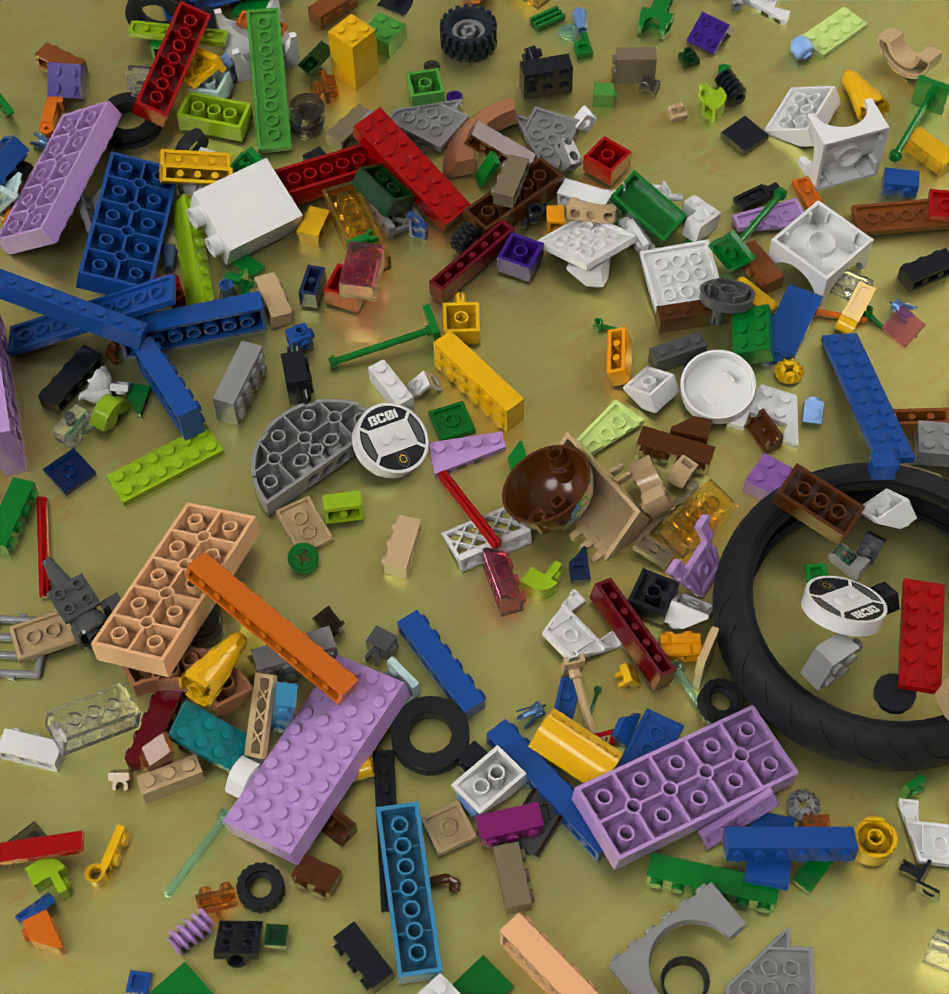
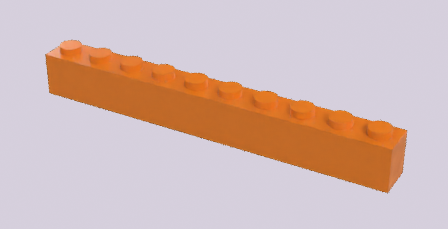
M204 552L188 565L185 577L335 703L340 705L355 690L359 679L351 671L345 669L337 659L328 655L321 646L316 645L305 633L298 630L291 621L285 619L274 607L269 606L258 594L252 592L244 582L234 577L228 569L223 568L217 563L215 558Z

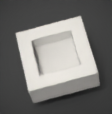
M113 381L110 383V391H115V394L125 395L131 390L133 382Z

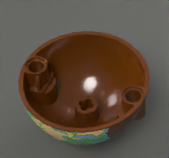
M551 445L530 453L516 464L506 478L502 491V502L505 510L516 522L537 531L539 534H547L551 530H560L570 526L587 510L593 495L594 480L589 461L580 450L567 445Z

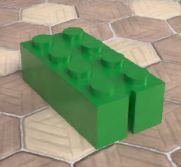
M635 170L624 180V184H621L611 194L610 202L630 219H633L639 227L662 247L686 222L687 215Z

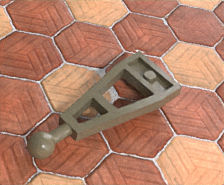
M695 481L688 482L685 485L684 496L682 498L678 496L673 501L675 508L678 506L683 509L680 521L669 515L673 510L657 517L642 531L632 549L665 569L677 550L692 505L689 501L692 496H696L700 492L699 484ZM661 522L676 530L670 548L649 536Z

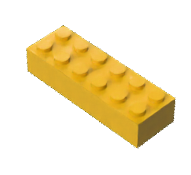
M451 330L433 342L435 367L438 370H442L451 382L456 383L460 391L466 393L475 405L478 404L485 415L494 419L499 428H503L508 432L524 420V398Z

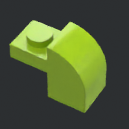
M704 82L700 84L698 98L703 101L702 114L715 121L724 113L726 92L721 87L715 90Z
M105 394L96 403L89 424L103 432L113 429L116 426L118 415L130 411L131 404L122 397H113Z
M555 560L545 574L531 567L520 581V590L536 599L552 597L557 593L558 582L563 576L562 564Z
M53 858L42 859L25 867L38 892L54 884L63 901L71 897L68 891L71 886L66 878L69 873L60 861Z

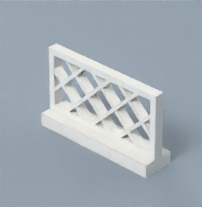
M502 507L483 515L486 521H495L491 528L496 533L503 534V536L499 537L502 543L501 547L497 549L492 548L485 537L479 535L480 531L478 529L476 534L467 532L471 527L477 528L472 521L442 532V537L456 558L461 572H465L531 544V530L516 522L512 517L511 519L502 518V514L507 513L505 508ZM498 523L508 524L506 530L497 528ZM512 525L520 527L516 531H510ZM452 535L460 536L458 541L450 540L449 537ZM468 537L473 540L471 544L462 542L463 538ZM477 540L486 542L480 546L475 545ZM459 547L468 549V551L461 554L457 552Z

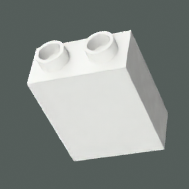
M267 158L193 192L191 206L187 209V215L191 224L196 229L202 226L208 235L205 238V243L210 254L214 258L221 256L226 265L297 231L303 216Z

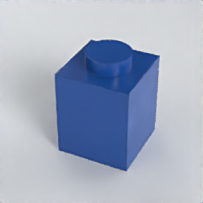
M870 452L867 465L870 479L895 480L896 472L900 470V462L896 460L895 453Z

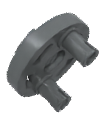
M724 277L704 282L701 285L699 294L701 303L713 310L710 323L713 325L715 321V326L722 325L723 313H742L751 309L755 298V292L750 286Z

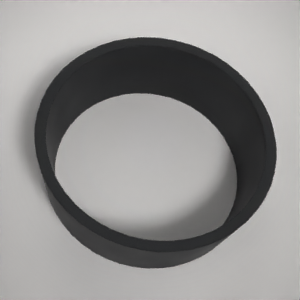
M195 128L187 132L180 139L175 150H189L198 141L191 150L198 151L201 147L207 148L209 140L199 128Z
M680 956L670 960L664 966L661 973V985L664 994H668L664 987L667 973L679 965L693 967L700 973L704 981L703 994H707L710 987L709 973L706 967L697 959L689 956Z

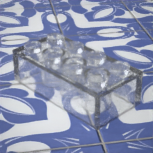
M119 683L46 710L45 726L62 756H66L138 728L141 712L124 684Z

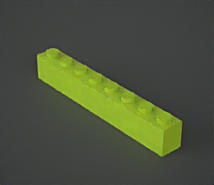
M184 194L171 207L188 306L195 303L214 300L203 228L201 226L196 229L191 224L187 215V209L191 206L192 197Z

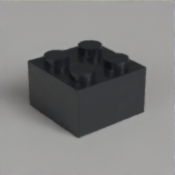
M643 568L628 598V602L638 616L664 625L670 603L678 594L680 584L673 579Z

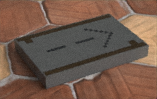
M533 787L522 805L538 801L544 822V833L535 838H520L517 842H519L520 849L524 848L526 854L539 860L561 825L563 817L560 814L556 815L552 810L554 807L546 799L542 800L538 795L540 792Z

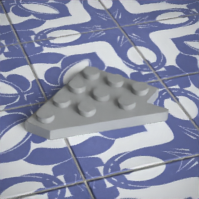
M462 99L394 109L389 115L406 135L439 152L446 147L458 129L469 119V115L458 111L463 105Z
M537 106L534 107L529 117L516 114L517 125L531 151L536 154L535 158L538 159L541 156L558 170L561 160L554 147L555 141L567 137L574 140L579 131L575 126L580 120Z
M786 928L725 986L724 994H815L813 947L791 946L790 928Z

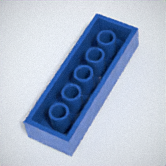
M151 336L144 339L139 350L132 348L141 374L149 386H151V389L185 441L204 432L203 423L206 421L200 412L202 408L199 402L193 400L194 396L191 390L185 388L186 384L183 378L177 376L178 372L175 366L169 364L170 360L166 353H162L163 350L159 342H155Z

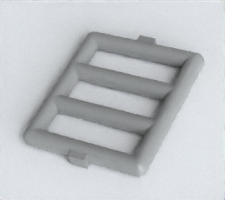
M18 613V616L0 615V623L19 624L37 618V616H27L26 613ZM0 633V641H13L11 633ZM0 651V659L18 660L16 652ZM45 655L32 659L36 660L34 670L0 669V677L15 681L16 678L39 679L42 675Z

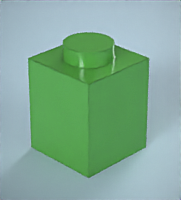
M594 83L593 107H613V100H617V90H614V83Z

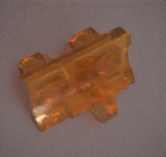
M324 70L319 71L320 82L314 81L310 86L312 94L321 96L323 93L325 103L330 104V98L339 97L337 86H332L336 85L334 74L325 75Z
M230 882L221 883L217 891H211V888L208 886L200 887L198 895H195L198 908H202L207 914L215 912L217 918L221 917L222 910L238 906L235 889L231 886Z

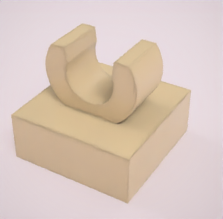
M682 101L680 104L674 105L672 103L670 106H667L666 112L671 123L688 119V114Z
M133 769L111 770L108 772V781H114L112 784L113 791L118 789V782L124 784V790L129 789V780L133 778Z

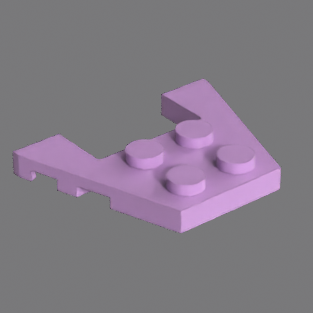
M705 514L701 515L694 526L701 542L694 550L688 563L684 566L680 559L674 558L666 570L667 575L699 597L705 595L713 582L720 561L717 547L713 546L712 543L714 533L712 529H709L708 522L711 521L710 516Z

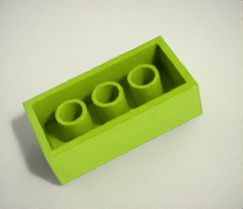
M190 91L187 92L176 115L179 129L190 131L199 128L205 135L243 142L254 118L250 103Z

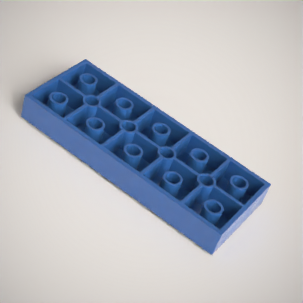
M111 151L78 271L76 288L107 295L154 279L176 184L160 183V163Z

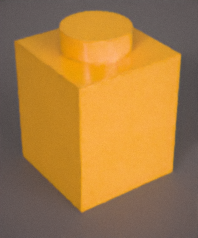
M564 205L546 206L547 233H551L565 225Z

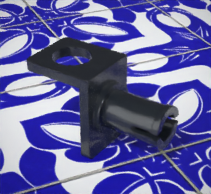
M868 531L862 539L856 554L860 557H867L870 559L869 565H873L887 539Z
M904 859L900 865L899 872L916 879V892L938 902L940 900V890L924 883L931 870L932 860L928 859L925 866L921 868Z

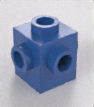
M305 322L285 330L286 341L291 347L292 352L295 351V345H298V350H307L314 346V332L311 328L307 327Z

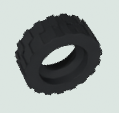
M715 678L714 680H709L708 683L706 682L699 692L696 701L699 713L711 723L744 709L745 698H743V694L739 691L738 687L734 682L724 678ZM720 693L726 696L730 701V707L727 710L716 708L711 702L712 695Z
M266 862L250 864L245 870H242L241 875L237 878L236 889L239 900L246 909L253 913L263 914V912H270L278 907L277 905L282 902V898L285 896L283 877L278 868L276 869L272 864L269 865ZM266 878L270 881L271 891L267 896L257 898L252 895L250 886L255 879Z

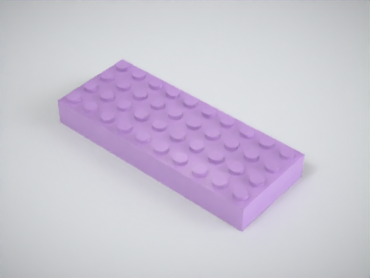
M109 100L62 115L0 230V247L9 255L55 244L60 239L59 236L66 227L68 218L73 214V209L80 200L82 191L87 187V182L93 175L95 166L99 163L102 153L107 148L108 141L112 138L115 128L119 125L122 114Z
M0 314V470L3 471L6 477L27 472L10 356L8 354L5 324Z
M337 655L335 659L359 679L355 690L338 705L319 688L315 687L223 820L230 833L297 866L359 774L363 763L370 757L410 696L404 682L340 655Z
M751 705L575 787L571 799L613 869L617 870L709 825L769 787L775 793L793 784L799 772L757 709Z

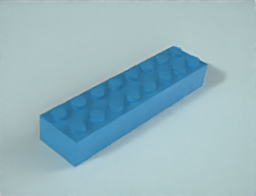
M416 801L376 807L399 984L431 980L439 973L443 975L419 803Z

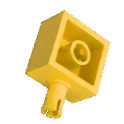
M460 292L455 294V303H443V335L451 330L465 344H480L479 302H466V294L461 292L462 298H460Z

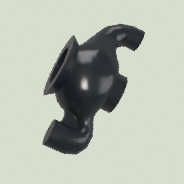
M537 202L531 203L527 208L526 220L522 219L520 222L521 228L526 229L531 224H539L545 217L546 206L549 205H542Z

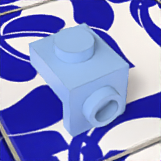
M224 53L220 59L225 65L226 71L231 73L233 82L237 78L231 67L233 62L229 54Z
M809 397V400H804L802 422L821 424L824 402L820 401V398Z

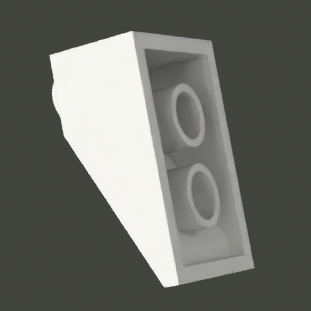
M497 745L453 782L451 787L481 815L510 798L526 784V772Z

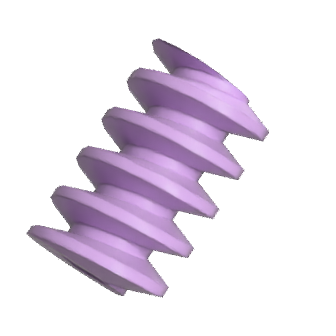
M198 908L199 916L194 913L190 915L192 922L184 919L185 927L177 924V933L171 929L169 930L170 938L166 936L180 956L183 955V947L190 950L189 942L197 945L196 937L205 939L203 932L206 931L211 934L210 926L213 925L215 927L202 908Z

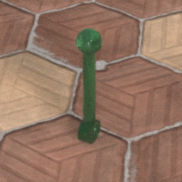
M600 686L594 688L595 694L590 707L591 715L593 714L598 695L602 693Z

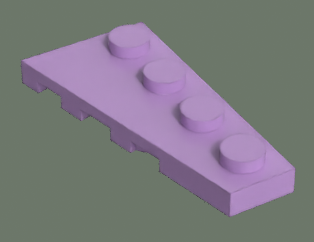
M794 198L777 203L754 231L782 230L804 212L798 199ZM765 206L733 214L731 220L737 231L744 232Z
M503 432L429 442L434 477H439L438 473L443 470L452 472L457 470L459 466L470 465L480 458L485 459L506 451Z

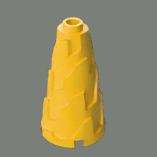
M855 70L845 71L841 79L842 84L849 95L859 122L866 116L864 102L865 99L869 98L873 99L885 119V113L889 114L890 112L888 100L876 88H873L867 80H864L859 73H856Z
M240 632L232 633L188 668L178 678L181 690L184 687L188 689L185 695L199 705L207 706L209 703L210 706L216 700L223 685L231 675L232 669L246 648V636Z

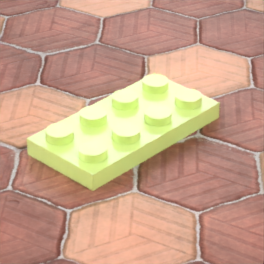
M844 6L802 36H806L814 46L813 53L823 60L867 29L868 23Z

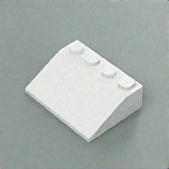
M791 87L764 131L770 136L797 146H814L812 132L806 120L807 115L814 113L819 120L828 124L841 103L836 87Z

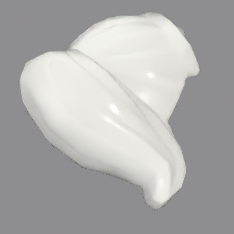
M101 366L100 369L94 372L93 377L87 380L89 385L85 391L79 393L78 400H86L96 404L105 394L112 396L110 391L112 377L106 366Z

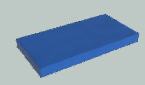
M791 284L788 285L773 316L775 349L791 354V357L795 358L823 296Z
M647 708L616 768L678 740L684 725Z
M767 812L751 822L750 827H794L795 818ZM746 861L744 882L787 891L791 861Z

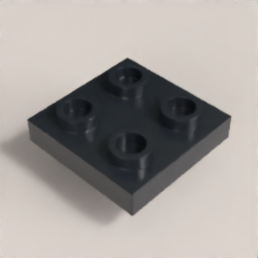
M219 921L213 953L214 959H226L227 964L233 968L245 966L246 960H258L264 928L263 921Z

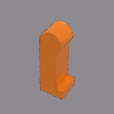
M46 97L39 131L46 137L50 138L57 126L60 112H65L66 110L63 97Z

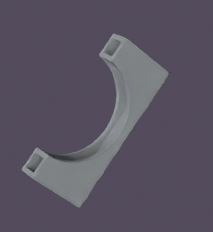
M712 882L708 885H701L695 891L696 895L691 899L687 897L678 905L680 908L673 913L670 911L665 914L659 925L649 927L644 932L645 936L639 941L635 939L627 946V951L622 955L620 953L616 954L610 960L609 969L629 994H659L651 979L650 962L655 946L670 930L689 924L703 925L721 933L730 942L746 929L745 921Z

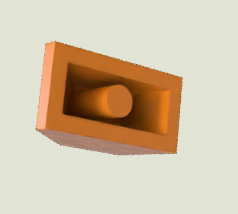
M47 909L22 921L25 929L21 931L26 942L31 941L34 947L59 955L67 954Z

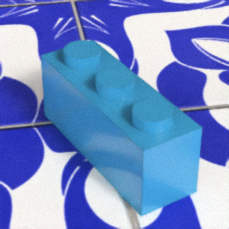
M277 682L270 728L275 733L285 732L291 723L296 708L298 684Z

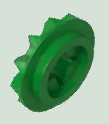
M298 543L288 553V564L292 570L299 574H307L318 565L319 555L316 548L311 544ZM305 550L306 558H308L311 561H305L302 564V566H300V559H298V557L295 556H301Z

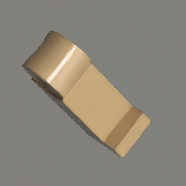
M571 197L566 205L567 220L611 224L617 221V207L613 204L603 205L579 201L578 198Z

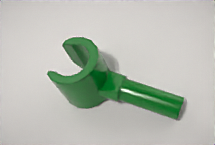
M868 305L866 307L867 311H864L862 316H865L867 320H872L882 328L883 324L873 315V307Z
M601 318L594 319L596 325H593V328L596 332L618 328L603 324Z

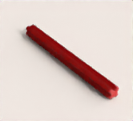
M443 470L439 472L440 481L491 547L494 549L501 547V539L448 471Z
M39 496L36 500L39 597L41 599H48L49 597L46 593L51 591L50 579L42 564L46 558L50 557L48 499L45 496Z

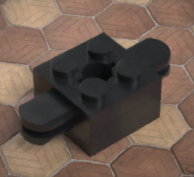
M298 345L294 346L295 351L291 352V347L289 346L287 347L288 353L281 354L290 405H299L305 402L306 405L309 404V401H312L311 393H314L308 357H304L303 350H298Z

